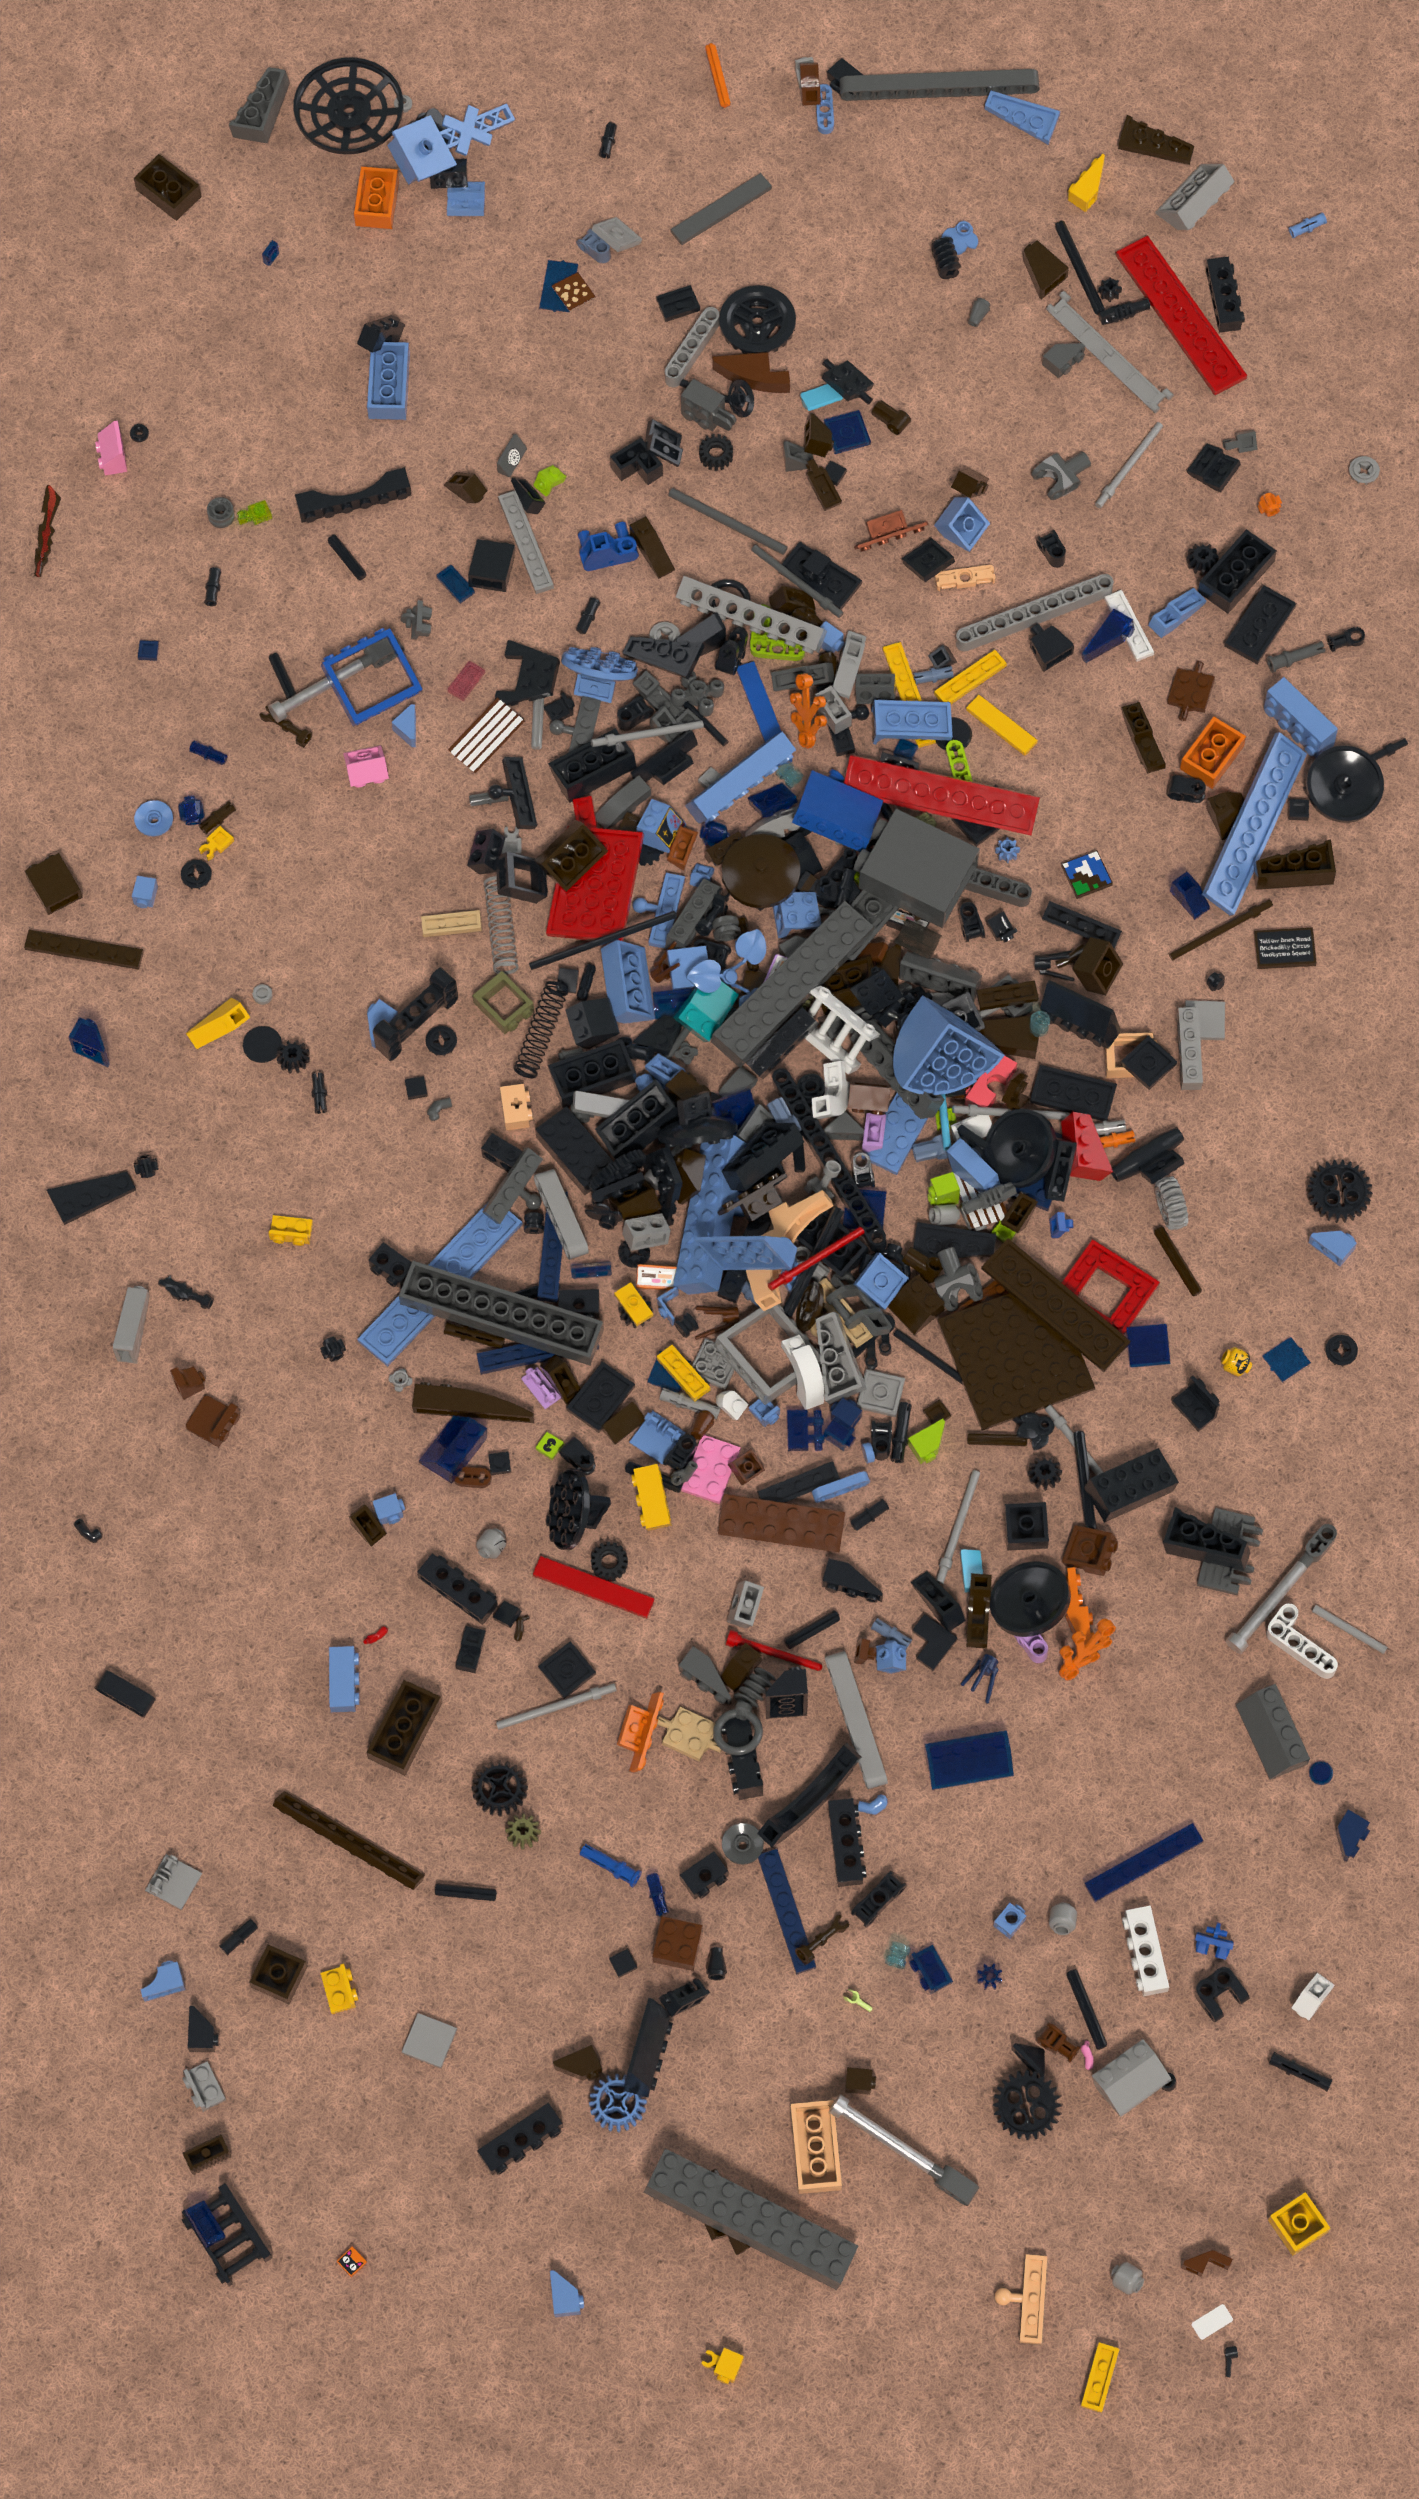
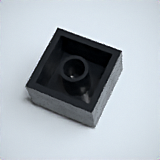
M1046 1502L1005 1504L1004 1519L1007 1551L1048 1549L1049 1534Z

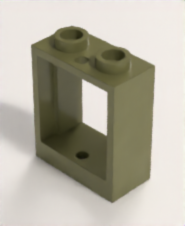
M503 971L472 995L473 1003L504 1034L514 1031L518 1027L519 1022L531 1017L534 1011L533 1002ZM506 986L524 1005L504 1021L486 1002Z

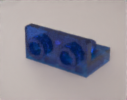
M933 1945L918 1953L913 1952L911 1954L909 1964L914 1973L918 1971L921 1977L919 1982L924 1991L928 1990L931 1995L953 1983Z

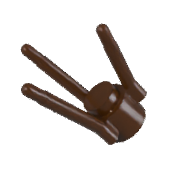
M674 941L667 950H673L677 942ZM667 950L654 963L655 968L650 971L652 979L657 983L670 979V972L680 966V963H676L671 967L665 963L662 964L667 957Z
M696 1306L695 1309L703 1310L704 1314L721 1315L722 1322L727 1324L697 1335L695 1339L698 1340L734 1326V1323L739 1322L738 1307Z

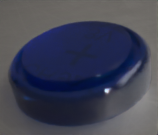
M1315 1762L1309 1770L1310 1779L1317 1785H1326L1333 1778V1769L1327 1762Z

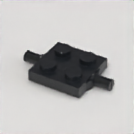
M829 359L824 360L822 365L828 371L823 374L822 379L846 401L849 402L852 399L861 398L867 405L873 401V398L866 392L873 388L874 383L847 360L840 365H834Z

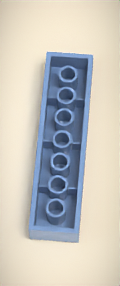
M734 1135L731 1139H720L718 1144H708V1142L701 1143L699 1153L706 1156L701 1191L690 1199L673 1284L674 1287L688 1295L717 1292L720 1289L723 1270L717 1266L694 1239L695 1237L730 1236L735 1208L720 1216L717 1212L723 1209L721 1205L730 1200L733 1202L737 1200L738 1190L730 1189L722 1173L724 1167L746 1144Z

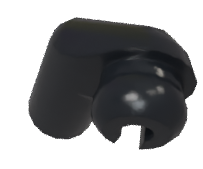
M82 1519L74 1522L75 1528L85 1539L92 1543H97L98 1540L102 1539L100 1531L95 1529L91 1532Z

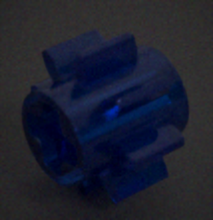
M984 1964V1970L977 1971V1975L982 1976V1978L978 1979L977 1983H983L985 1985L984 1990L988 1987L996 1990V1982L1002 1983V1979L998 1977L1002 1974V1970L997 1971L995 1964L992 1967H987ZM989 1973H992L993 1978L990 1981L987 1980Z

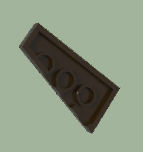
M1127 115L1118 149L1190 165L1194 145L1175 136L1170 137L1164 134V131L1150 128L1148 124L1142 121L1137 122L1133 120V117Z

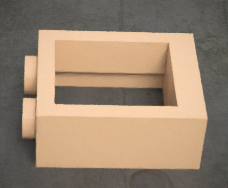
M1153 1033L1119 1034L1109 1049L1105 1048L1106 1078L1134 1077L1124 1067L1115 1068L1114 1046L1139 1045L1148 1035L1153 1039Z

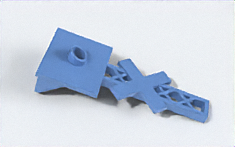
M504 104L478 116L479 109L468 105L463 122L445 115L442 126L447 129L440 132L431 115L392 132L394 139L387 146L408 185L416 180L418 182L456 166L457 163L449 149L456 147L455 152L466 156L471 140L489 146L492 135L489 132L515 121L508 105ZM503 111L507 120L499 118V112ZM485 118L492 121L491 126L484 124ZM455 132L460 134L459 138L454 136ZM443 138L448 139V144H447V145H446V143H445V141H444Z

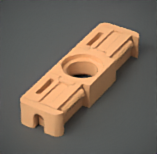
M993 565L941 571L935 575L936 588L940 591L941 588L948 589L955 588V586L959 589L974 587L976 584L991 582L994 584ZM965 574L968 575L971 579L967 582H963L962 580H960V576Z

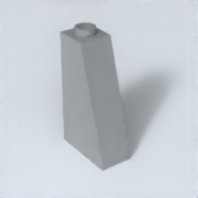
M141 1286L127 1288L113 1344V1351L118 1362L134 1364L138 1362L150 1298L148 1290Z

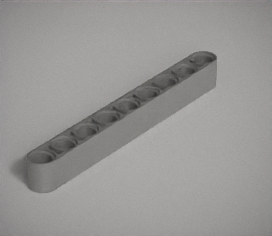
M1102 574L961 628L956 635V647L960 651H969L1102 600L1105 596L1112 594L1113 578L1108 574ZM1019 618V619H1021V620H1020V621H1015V620H1013V619Z

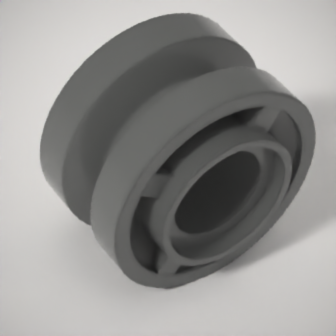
M218 497L211 500L207 505V515L211 525L216 528H225L232 524L235 514L233 505L228 499Z
M722 916L716 918L712 923L713 935L716 941H731L741 935L740 927H738L739 920L736 916Z

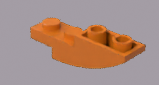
M1075 1567L1067 1568L1066 1578L1071 1590V1601L1065 1618L1073 1634L1082 1631L1086 1637L1084 1645H1086L1094 1635V1632L1090 1631V1625H1093L1092 1612L1088 1613V1606H1083L1082 1593L1078 1594L1077 1586H1081L1080 1574H1076Z

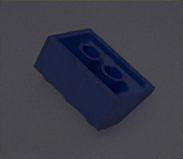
M453 1416L420 1458L419 1463L452 1484L487 1439V1428L472 1418Z

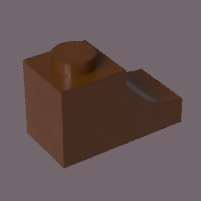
M194 1366L188 1369L176 1367L170 1370L173 1382L183 1400L205 1389L203 1382L206 1380L202 1372H197Z

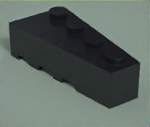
M765 1122L722 1170L730 1189L746 1191L801 1146L804 1140L796 1124Z
M1175 1507L1163 1540L1166 1554L1245 1571L1250 1556L1247 1541L1226 1531H1221L1210 1523L1206 1524L1198 1520L1197 1517L1191 1514L1188 1515Z
M735 1717L728 1720L722 1727L721 1734L726 1735V1743L730 1746L741 1747L753 1739L748 1719L740 1720ZM756 1749L744 1755L730 1754L731 1762H728V1769L730 1775L734 1774L735 1782H732L733 1794H738L739 1800L763 1796V1781L760 1775L759 1763L756 1761Z

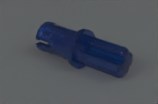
M195 740L189 748V752L204 757V760L207 761L209 759L221 765L225 764L228 758L226 754L214 750L212 746L208 747Z
M657 1873L649 1874L646 1877L651 1894L649 1898H652L656 1916L663 1915L662 1913L667 1914L669 1910L664 1897L666 1893L662 1890L659 1876Z

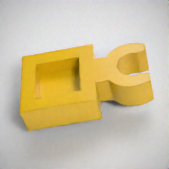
M219 826L206 838L209 844L202 845L199 848V852L203 854L205 851H209L210 853L206 855L209 861L214 857L215 851L221 854L234 842V838Z

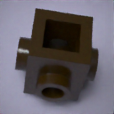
M810 607L797 608L791 614L794 618L818 627L823 623L816 615V612ZM801 632L800 636L802 638L807 637V632Z

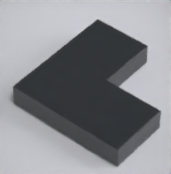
M925 1614L912 1630L914 1634L928 1643L916 1660L932 1671L936 1669L958 1640L955 1635Z

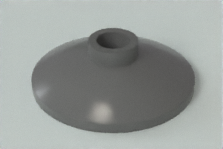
M747 1823L731 1826L722 1838V1849L725 1856L730 1861L741 1865L757 1860L764 1847L763 1839L757 1834L759 1830ZM744 1842L747 1844V1847L741 1849L739 1844Z

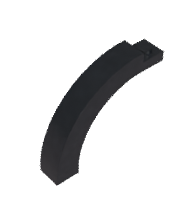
M848 1743L844 1744L816 1779L783 1810L769 1818L757 1834L771 1848L785 1840L836 1792L853 1772V1768L862 1757Z

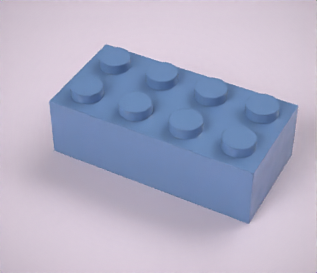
M384 342L381 350L373 353L370 352L367 402L369 419L406 420L410 363L409 343Z
M1285 677L1267 691L1264 704L1266 714L1269 717H1274L1281 729L1287 730L1296 743H1301L1310 756L1317 758L1322 752L1334 746L1338 728Z

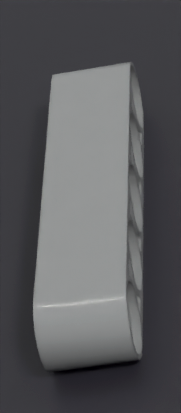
M708 307L702 312L666 366L665 383L669 387L673 388L680 385L681 380L686 377L718 329L719 311L716 308Z
M551 1169L534 1175L535 1185L567 1258L570 1260L588 1254L589 1250L586 1240L555 1170Z

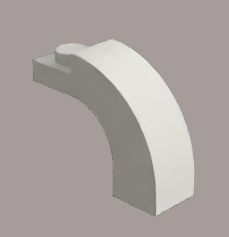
M843 1061L823 1064L825 1093L824 1096L812 1098L813 1118L824 1119L839 1116L847 1109L850 1082L846 1081L845 1063Z
M800 1335L781 1341V1347L794 1368L797 1378L796 1395L804 1409L807 1410L824 1404L822 1374L810 1345L806 1346Z

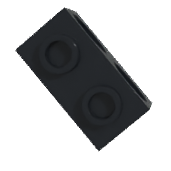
M494 829L476 831L467 866L480 875L496 872V858L502 854L506 837Z
M493 1133L481 1148L483 1158L508 1173L523 1152Z
M383 1242L368 1260L371 1267L370 1270L377 1276L382 1275L385 1277L386 1282L392 1287L397 1286L402 1289L412 1262ZM381 1259L388 1260L386 1264L378 1263ZM397 1270L404 1271L400 1276L394 1274Z

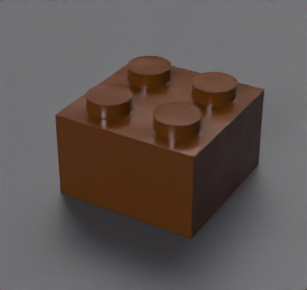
M662 1916L652 1956L653 1962L694 1971L703 1933V1925Z

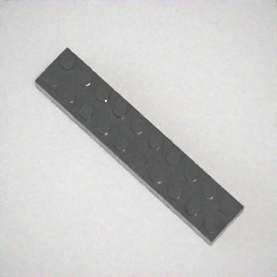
M844 901L713 1033L711 1043L741 1068L812 996L810 991L818 986H822L872 935L874 926Z
M412 1261L399 1294L400 1305L591 1366L604 1331L603 1321L416 1261Z
M666 2148L643 2192L835 2290L841 2285L858 2248V2245Z

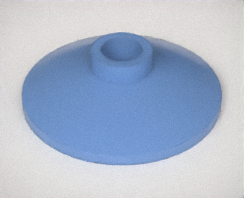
M148 801L136 810L134 822L142 834L160 836L170 829L173 823V813L170 807L161 801ZM153 819L158 820L156 823H151Z

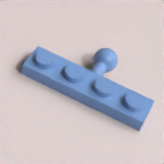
M666 873L658 905L650 904L644 898H637L632 905L634 911L637 913H644L645 911L655 912V917L671 911H675L677 915L685 876ZM675 919L652 927L649 946L666 949V936L674 925Z

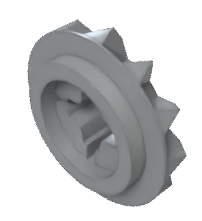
M1366 456L1354 459L1349 467V474L1352 480H1356L1358 484L1365 483L1367 485L1370 482L1374 483L1380 472L1378 463ZM1361 468H1362L1363 470L1368 469L1367 474H1366V473H1362V474H1361V473H1360V472H1361Z
M669 622L658 623L650 631V638L654 640H663L661 639V632L665 636L669 635L668 640L676 642V639L680 637L679 629Z

